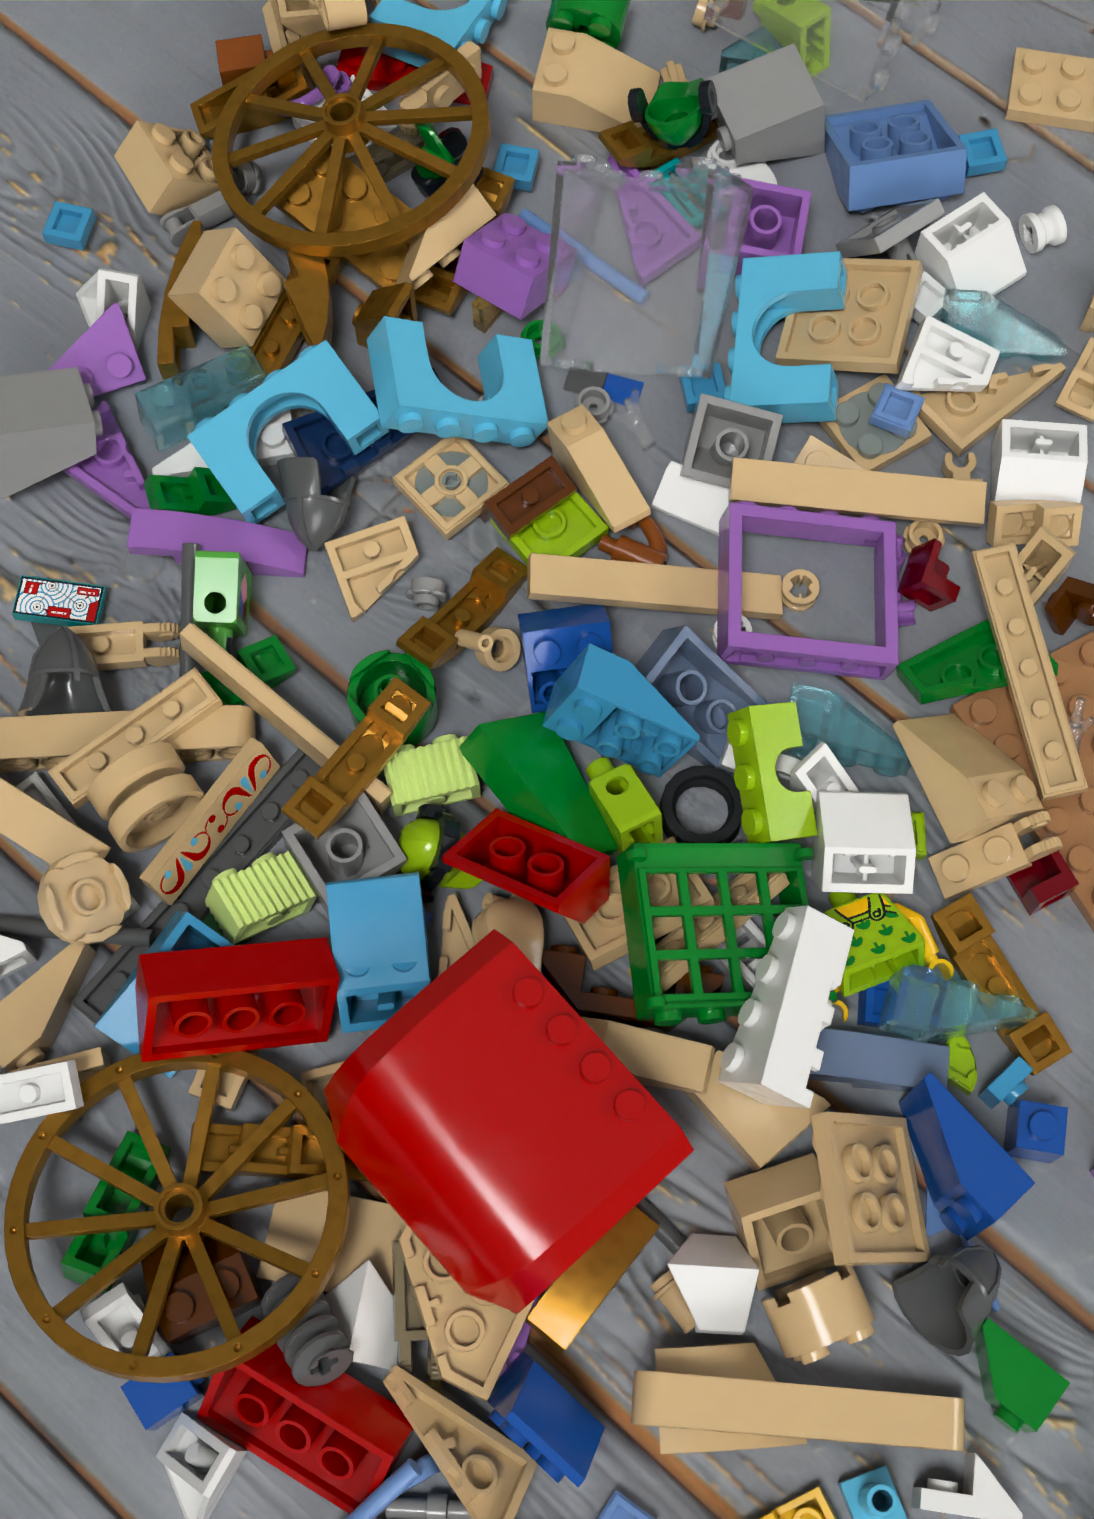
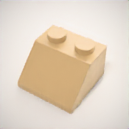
M813 1153L723 1183L731 1218L739 1241L759 1268L756 1282L758 1291L834 1266L833 1253L828 1244L829 1228L825 1203L822 1200L819 1188L821 1178L818 1160Z

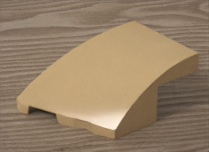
M755 1342L705 1344V1346L655 1348L656 1372L776 1382ZM659 1427L660 1454L732 1451L807 1444V1439Z

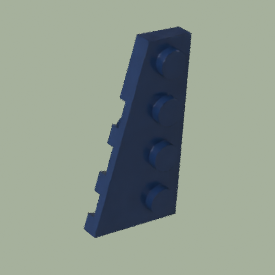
M433 367V368H432L433 372L435 373L436 377H437V378L439 379V381L441 382V380H440V378H439L437 372L435 371V369H434V367ZM375 389L366 392L378 409ZM316 411L282 423V432L294 456L314 457L319 462L321 495H325L414 434L389 429L387 434L357 455H354L332 423Z

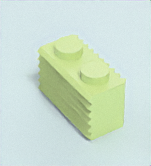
M447 734L435 738L432 741V745L428 744L425 747L419 746L415 749V746L411 744H405L400 747L384 768L387 786L392 792L390 798L395 817L415 813L418 811V807L423 804L445 806L481 797L477 772L462 755L459 748L467 736H462L458 739L457 735Z
M291 851L279 854L278 856L274 852H270L256 859L251 867L249 866L245 870L237 872L235 868H231L218 874L212 880L205 903L209 907L210 913L214 915L215 921L218 922L219 929L223 930L224 936L234 945L308 913L318 894Z

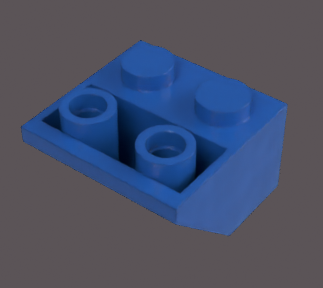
M587 604L518 614L522 654L532 713L547 710L554 683L589 643L613 653L610 621L604 605Z
M522 1351L496 1381L487 1401L494 1408L488 1417L521 1449L529 1441L530 1443L524 1451L557 1483L566 1476L579 1487L587 1476L605 1427L535 1360Z

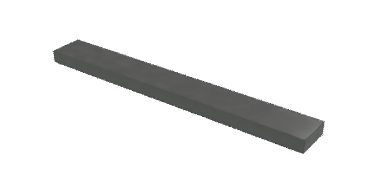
M298 748L259 793L172 906L161 901L138 928L154 929L157 939L176 911H187L202 922L210 912L209 907L206 906L205 899L211 888L212 880L221 872L231 868H235L237 872L245 870L249 866L251 867L256 859L269 853L283 837L281 831L295 823L281 812L282 807L310 775L314 777L322 767ZM122 945L70 1003L93 1023H96L138 965V955L146 954L149 947Z

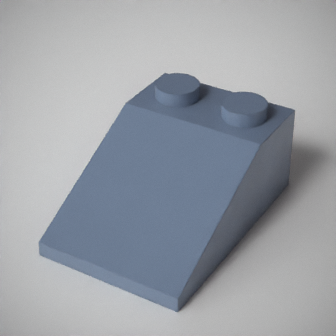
M687 625L662 630L635 667L700 735L699 742L687 754L705 766L708 765L723 770L730 775L732 772L717 767L727 741V714L748 706L765 705L768 703Z

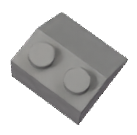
M701 393L695 404L690 422L680 476L729 489L731 460L733 457L772 461L783 415Z
M364 792L345 814L318 840L296 823L281 831L287 851H291L318 894L317 899L328 917L326 882L395 875L408 862Z

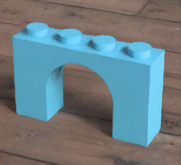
M381 0L369 16V23L396 24L422 30L440 38L457 50L467 41H471L476 45L479 43L483 44L494 21H499L502 18L509 0H468L469 2L465 5L450 10L427 9L405 0ZM384 47L382 54L416 67H421L431 61V59L403 49Z
M840 251L743 258L742 274L736 275L735 293L739 300L738 311H733L731 319L732 332L736 337L735 347L730 348L728 352V367L732 373L731 385H726L725 400L782 414L781 423L836 421L839 383L831 364L776 365L761 356L763 340L771 327L788 315L805 311L845 309L848 272Z
M384 316L366 339L381 428L396 429L402 433L420 432L436 434L441 438L459 437L474 439L480 443L490 441L507 443L514 447L530 446L547 428L546 422H548L531 339L496 334L480 352L477 358L484 390V401L464 399L448 390L439 381L430 365L422 322Z
M324 340L319 345H312L304 349L293 363L284 369H277L271 372L261 385L249 393H242L236 396L230 402L228 408L215 417L203 419L196 425L194 431L187 435L192 445L249 523L258 524L285 505L284 499L261 468L257 458V442L260 433L265 425L276 415L297 408L310 409L322 414L332 423L354 455H357L389 432L388 428H381L378 409L327 340Z

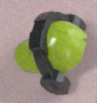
M423 804L418 807L416 820L405 825L400 832L402 834L398 841V846L408 861L401 868V871L404 874L419 872L423 904L431 903L434 900L436 887L470 889L482 882L477 877L443 863L442 855L462 839L465 834L460 831V823L455 821L449 809L434 804Z

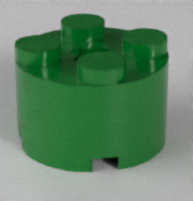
M551 0L546 20L547 31L548 27L585 33L617 49L621 43L631 0Z
M384 650L368 655L355 666L349 678L347 702L355 728L367 715L368 707L396 676L431 702V706L403 743V745H417L430 734L438 720L437 694L430 669L406 652L401 654L390 653V650Z

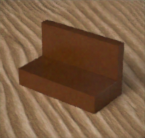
M551 455L485 501L480 518L485 524L491 517L507 540H510L574 495L577 487Z

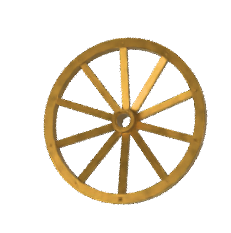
M367 23V25L328 32L327 30H322L298 39L276 51L258 64L235 88L219 116L212 142L213 171L218 187L230 211L246 229L261 240L278 248L309 256L344 257L365 254L393 246L419 234L440 220L460 202L473 185L486 159L491 136L490 111L485 90L472 65L454 47L434 35L408 26L388 23ZM368 47L349 93L337 94L315 58L343 49ZM384 47L407 50L431 59L430 62L361 101ZM304 64L324 97L325 102L322 107H316L261 96V94L284 74ZM445 69L461 84L471 103V106L376 111ZM249 109L315 121V123L233 152L238 129ZM472 121L468 145L457 166L376 127L382 125ZM317 138L254 206L246 201L235 184L233 167ZM370 140L447 178V180L428 199L401 215L366 144ZM332 145L315 232L294 229L267 218L265 215ZM354 152L389 221L361 230L330 233L345 154Z
M244 1051L141 1062L139 1053L118 1061L86 1079L80 1084L84 1106L46 1116L27 1143L10 1183L4 1217L5 1253L15 1289L26 1310L41 1330L63 1351L77 1361L117 1378L150 1383L184 1382L215 1375L256 1357L279 1341L307 1314L326 1287L343 1249L350 1213V1183L344 1154L336 1143L330 1119L319 1102L293 1076L275 1064ZM206 1070L183 1182L177 1183L134 1082L171 1071ZM222 1072L251 1079L280 1095L284 1101L198 1189ZM120 1089L163 1190L160 1193L65 1141L62 1137L86 1111L103 1098ZM297 1111L306 1121L318 1141L325 1160L327 1173L211 1201ZM52 1152L154 1209V1211L29 1223L33 1195L40 1174ZM328 1190L326 1221L321 1240L311 1263L212 1220V1218ZM185 1207L194 1208L191 1216L185 1221H172L174 1215L180 1209ZM154 1228L53 1308L48 1303L33 1269L29 1240ZM208 1236L297 1276L301 1280L272 1313L260 1323L241 1334L202 1239ZM167 1241L130 1354L104 1347L84 1337L65 1322L67 1318ZM183 1246H188L227 1342L203 1351L185 1355L148 1356Z

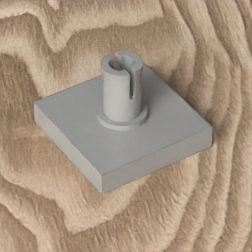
M939 198L899 205L840 241L836 246L838 251L841 252L842 258L879 254L886 250L889 258L893 260H917L907 237L945 214Z

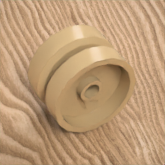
M150 743L127 752L110 763L96 776L89 786L87 798L98 815L103 820L109 821L108 830L124 852L136 853L147 850L170 839L204 796L192 775L184 774L186 766L170 743Z

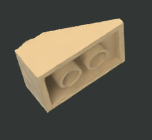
M548 27L532 88L533 121L601 132L631 121L628 108L630 89L642 88L649 104L659 87L660 72L588 34ZM640 122L634 123L637 128L642 127Z
M954 713L898 720L892 724L950 844L970 840L1009 822L1014 824L1018 820L1044 809L1037 796L1036 787L1028 778L1025 770L975 729L966 726Z

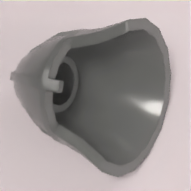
M289 457L277 460L289 523L297 539L310 551H317L324 546L325 542L330 541L343 525L347 511L351 508L349 500L356 477L351 476L325 495H321L319 462L314 457Z
M62 626L46 636L32 657L24 697L17 714L19 716L112 711L104 692L101 674L98 672L95 658L83 639L67 626Z
M980 1245L953 1248L943 1254L938 1253L932 1256L928 1263L892 1282L894 1298L903 1315L930 1344L945 1353L963 1356L970 1353L982 1324L991 1312V1306L998 1294L1002 1268L996 1254Z

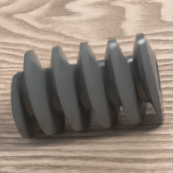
M287 1274L267 1290L261 1301V1312L265 1318L288 1297L301 1278ZM323 1292L294 1328L276 1342L283 1352L286 1363L291 1368L293 1378L298 1384L306 1387L328 1384L340 1377L350 1366L354 1355L353 1351L346 1348L348 1340L344 1333L339 1331L340 1324L335 1316H331L332 1309L327 1301H323Z

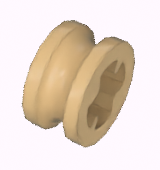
M796 569L789 572L783 578L781 585L782 604L795 612H803L810 609L816 603L820 590L817 577L804 569ZM797 583L798 588H800L801 584L808 587L806 598H802L801 593L799 597L791 594L793 584Z

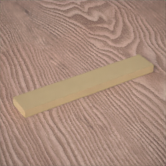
M733 457L731 460L728 503L751 501L759 506H793L800 510L835 511L842 514L981 527L984 524L987 482Z
M1012 542L972 551L970 558L1041 802L1086 792L1088 785L1016 544Z
M530 553L527 565V599L717 615L718 570ZM742 572L741 615L746 618L779 620L783 615L781 575Z
M189 623L179 633L183 651L321 767L340 747L194 623ZM376 777L364 793L379 816H381L390 806L392 792L389 787Z

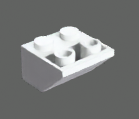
M985 192L922 230L915 249V256L917 260H921L923 271L927 272L955 296L951 303L962 316L1023 278L1027 272L1010 219Z
M1002 419L991 444V501L1054 500L1080 503L1088 464L1087 425Z
M817 790L815 821L818 835L814 836L813 842L815 858L812 860L811 879L822 892L913 894L916 846L908 794Z

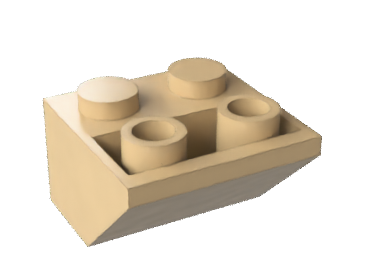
M137 120L114 155L145 208L151 214L165 215L168 212L189 206L220 190L213 171L212 155L205 146L203 137L192 129L183 130L168 127L162 123L153 124Z

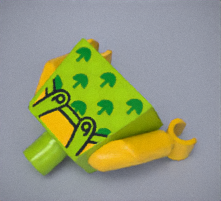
M830 893L828 900L833 908L826 910L823 914L854 930L841 985L832 991L837 993L841 990L845 998L922 968L920 972L921 980L929 988L938 987V982L933 976L934 967L941 971L946 981L953 977V965L945 959H938L936 953L939 951V948L925 918L921 914L898 902L892 903L884 893H871L858 898L856 893ZM838 1000L832 1003V1005L840 1009L841 1020L844 1023L848 1018V1008L842 1001Z

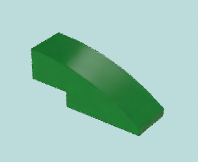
M127 1131L109 1165L156 1191L160 1180L142 1138L138 1134ZM161 1144L168 1160L171 1147ZM100 1179L83 1210V1217L148 1211L149 1206ZM139 1230L75 1236L61 1261L64 1278L81 1285L129 1249L133 1245ZM114 1282L101 1293L105 1294L110 1291Z

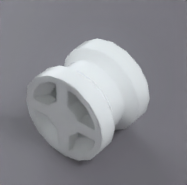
M1056 205L1044 207L1039 214L1029 212L1020 216L1018 225L1019 235L1025 249L1029 253L1040 252L1048 244L1057 246L1065 242L1067 238L1066 221L1061 210Z

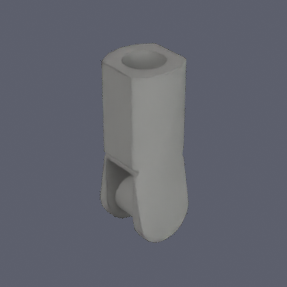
M219 190L189 206L166 213L160 220V226L164 231H169V240L174 246H181L192 221L201 220L203 230L205 231L234 215Z

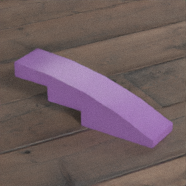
M132 508L127 548L130 554L173 556L176 564H182V544L198 543L200 544V551L239 552L253 575L305 578L308 548L297 539L294 532L223 517L178 511Z

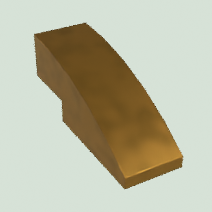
M301 64L276 80L261 96L291 101L304 96L314 90L315 87L310 74ZM252 70L190 104L199 133L204 139L214 137L219 116L235 88ZM249 109L237 134L267 127L292 117H281L279 114Z
M286 250L289 268L294 278L284 281L289 306L308 347L319 345L324 340H327L331 346L333 306L324 257L309 256Z
M633 1207L553 1282L527 1316L525 1322L563 1353L617 1285L660 1226L637 1207Z

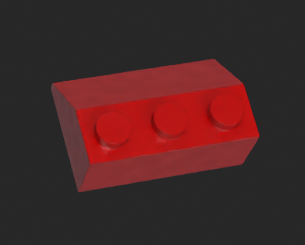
M497 808L442 855L443 863L583 924L609 899L610 856Z

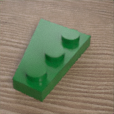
M988 619L897 666V677L920 704L1008 686ZM1049 655L1054 675L1057 676L1058 663Z

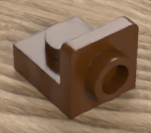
M1068 576L1058 590L1051 594L1045 606V611L1054 633L1064 635L1075 619L1089 626L1094 625V584Z

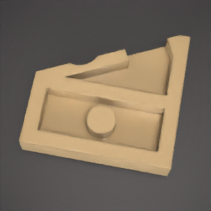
M405 516L324 543L352 622L359 620L419 559V553Z

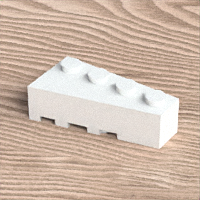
M808 905L785 908V911L778 916L773 925L772 935L774 938L768 954L761 959L756 968L755 978L757 982L751 997L745 1001L738 1015V1023L740 1025L734 1040L726 1047L721 1057L720 1066L722 1070L718 1082L765 1105L810 1109L814 1092L806 1089L810 1070L814 1072L820 1070L824 1052L817 1049L816 1046L820 1032L825 1027L831 1025L835 1008L832 1007V1002L828 998L830 991L835 990L841 985L854 933L852 928Z

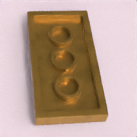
M332 146L326 150L275 205L276 208L305 231L315 232ZM345 157L330 233L356 231L388 222L389 219L365 172ZM390 193L401 215L412 210ZM413 237L381 250L344 256L342 260L377 288L392 286L396 284Z

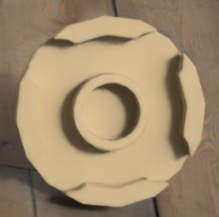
M91 851L72 853L52 863L41 877L37 893L39 912L48 929L61 940L75 945L102 942L116 934L122 927L120 923L123 920L125 911L129 910L131 904L129 884L121 869L115 863L109 864L103 858L97 857L99 854Z

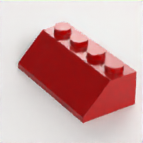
M327 937L139 954L135 993L141 1062L327 1042L340 981Z
M252 1315L241 1328V1334L260 1323L261 1320ZM277 1343L256 1357L232 1369L213 1375L196 1416L348 1514L391 1475L414 1431L398 1405L345 1372L332 1382L321 1386L306 1387L298 1384L293 1378L291 1368L286 1363L283 1352Z

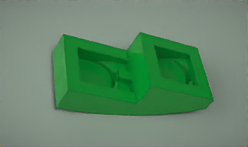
M194 467L188 477L150 474L143 484L150 508L154 510L178 511L209 516L238 509L209 468Z
M276 635L237 650L236 660L271 689L296 673L295 665ZM210 672L201 673L202 677L221 699L223 705L243 706L246 704Z

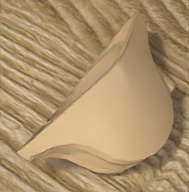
M487 893L482 900L483 911L474 918L471 933L474 944L476 945L495 929L510 939L531 963L541 971L544 927L542 916L536 905L515 894L506 899L492 893Z

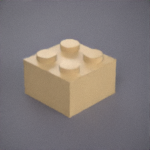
M236 227L207 230L203 232L167 296L221 348L251 347L254 345L285 288L284 281L287 280Z

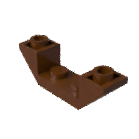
M552 945L550 950L543 949L541 972L580 1017L609 1020L638 1028L655 1027L664 1032H670L679 1025L655 1026L654 1019L637 1020L634 999L618 997L616 990L593 987L590 993L582 992L586 955L577 954V949L565 945ZM699 965L703 993H720L724 975L714 974L713 968ZM689 972L675 983L673 994H692Z

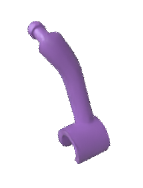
M327 65L323 69L324 74L337 94L346 93L350 89L351 81L344 71H339L334 65ZM317 87L304 96L291 100V102L312 106L324 97Z
M896 535L897 591L900 585V571L907 555L902 551V535ZM897 592L898 626L915 625V601H903L902 595Z

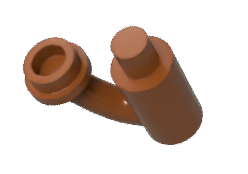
M650 515L628 526V529L634 530L638 525L649 543L648 546L624 535H621L617 540L605 534L598 545V550L611 555L610 560L667 565L669 558L665 538Z

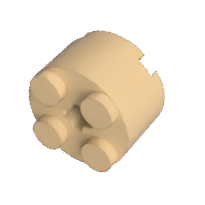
M836 1266L838 1271L827 1276L823 1269L774 1291L778 1299L777 1302L775 1298L767 1296L761 1299V1303L785 1358L793 1357L795 1362L801 1361L803 1365H806L829 1355L830 1351L827 1347L829 1344L845 1340L847 1344H853L875 1333L871 1323L876 1318L853 1266Z

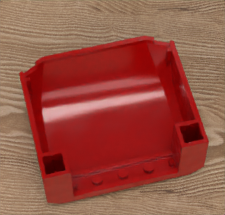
M495 929L370 1035L345 1060L324 1088L338 1146L466 1294L508 1309L514 1314L521 1312L694 1151L681 1127L510 939Z

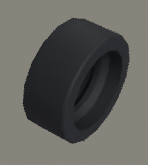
M708 765L691 766L676 773L666 784L659 807L662 813L663 831L667 839L673 836L677 843H731L737 837L741 827L743 810L740 791L736 787L734 779L725 771ZM693 787H706L722 795L728 807V816L724 825L711 834H697L684 828L676 816V804L684 791Z

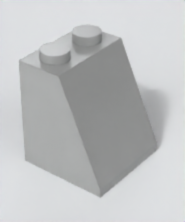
M794 43L705 79L712 80L716 89L717 109L715 114L712 115L711 120L715 119L719 127L716 129L719 143L724 152L730 150L736 164L814 156L825 152V104Z
M78 367L0 376V498H6L97 454L96 436L103 435L101 417L98 410L91 411V408H94L90 383L83 384Z

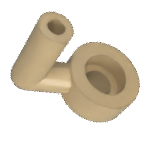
M493 626L481 633L460 629L454 635L458 639L457 645L474 650L478 662L487 669L500 672L507 671L519 659L521 651L520 641L517 635L509 629ZM495 642V643H496V649H495L494 653L492 654V653H491V649H492L493 643Z

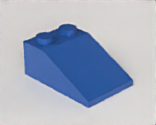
M931 1072L899 1102L903 1118H906L909 1136L932 1203L940 1212L939 1217L942 1223L955 1235H962L968 1241L995 1223L1035 1184L1032 1178Z

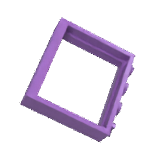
M751 501L730 502L719 520L717 655L727 664L885 680L899 665L896 522L882 521L875 516H862L859 518L841 516L835 511L816 513L799 511L798 508L793 506L774 508L758 506ZM742 532L874 547L875 646L741 631Z

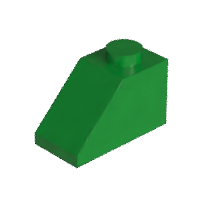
M986 1318L975 1338L984 1399L995 1408L992 1416L1013 1433L1018 1434L1020 1429L1025 1433L1037 1432L1070 1382L992 1320Z

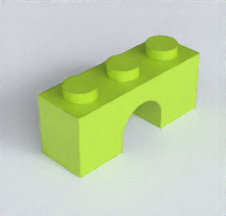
M796 702L748 706L727 714V738L733 748L735 761L734 781L740 791L743 810L741 824L744 833L747 835L748 843H781L817 836L811 791L793 792L786 789L779 782L775 771L776 760L780 753L803 746Z

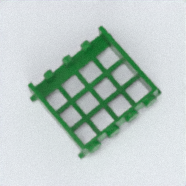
M633 843L616 858L637 1020L654 1019L655 1026H671L682 1023L683 1018H697L698 1024L709 1025L724 1022L726 1017L738 1016L742 1005L752 994V992H744L739 959H762L768 954L774 938L772 935L773 916L780 915L788 907L808 905L802 861L815 858L813 848H801V843ZM785 873L790 884L779 893L780 905H771L767 874ZM646 874H675L680 906H650ZM687 874H716L720 905L691 906ZM727 874H755L760 905H732ZM722 916L726 949H697L693 917ZM733 916H762L766 948H738ZM652 917H681L685 949L656 950ZM728 959L732 992L703 993L699 960ZM687 960L692 994H662L657 961ZM830 991L828 999L832 1003L838 1001L836 991Z

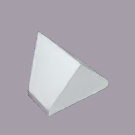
M100 268L75 293L87 324L90 328L112 304L119 303L137 352L152 308L141 275Z
M690 1234L667 1265L695 1320V1332L742 1335L746 1329L759 1268L736 1236Z
M368 1259L326 1294L323 1301H327L332 1309L331 1316H335L340 1324L339 1331H342L348 1340L346 1348L354 1352L352 1362L390 1370L395 1364L397 1365L398 1342H394L393 1295Z
M181 1412L155 1458L165 1466L185 1519L210 1518L246 1455L247 1450L191 1416Z

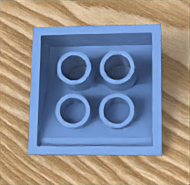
M930 99L825 115V153L837 194L848 211L863 213L871 211L874 207L899 206L925 199L939 198V200H945L950 195L964 193L967 147Z

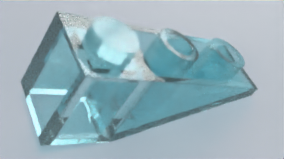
M945 289L940 321L1000 350L998 358H1010L1013 356V353L1029 354L1031 358L1038 360H1051L1054 358V355L1067 356L1068 349L1061 337L989 292Z
M246 344L136 392L135 397L140 422L159 452L188 439L187 435L194 431L200 421L218 415L229 407L230 402L236 396L251 392L264 381L267 375Z
M797 683L792 684L787 702H796L803 746L788 750L789 753L806 757L820 742H824L843 767L865 766L873 768L875 773L885 777L907 775L911 763L903 746L839 694Z
M909 965L908 967L904 966L890 977L878 1029L910 1040L927 1043L1020 1027L1037 1018L1038 1011L1023 1006L1024 1002L1017 997L999 994L995 997L980 992V987L972 982L965 980H952L950 982L935 977V971L920 965Z

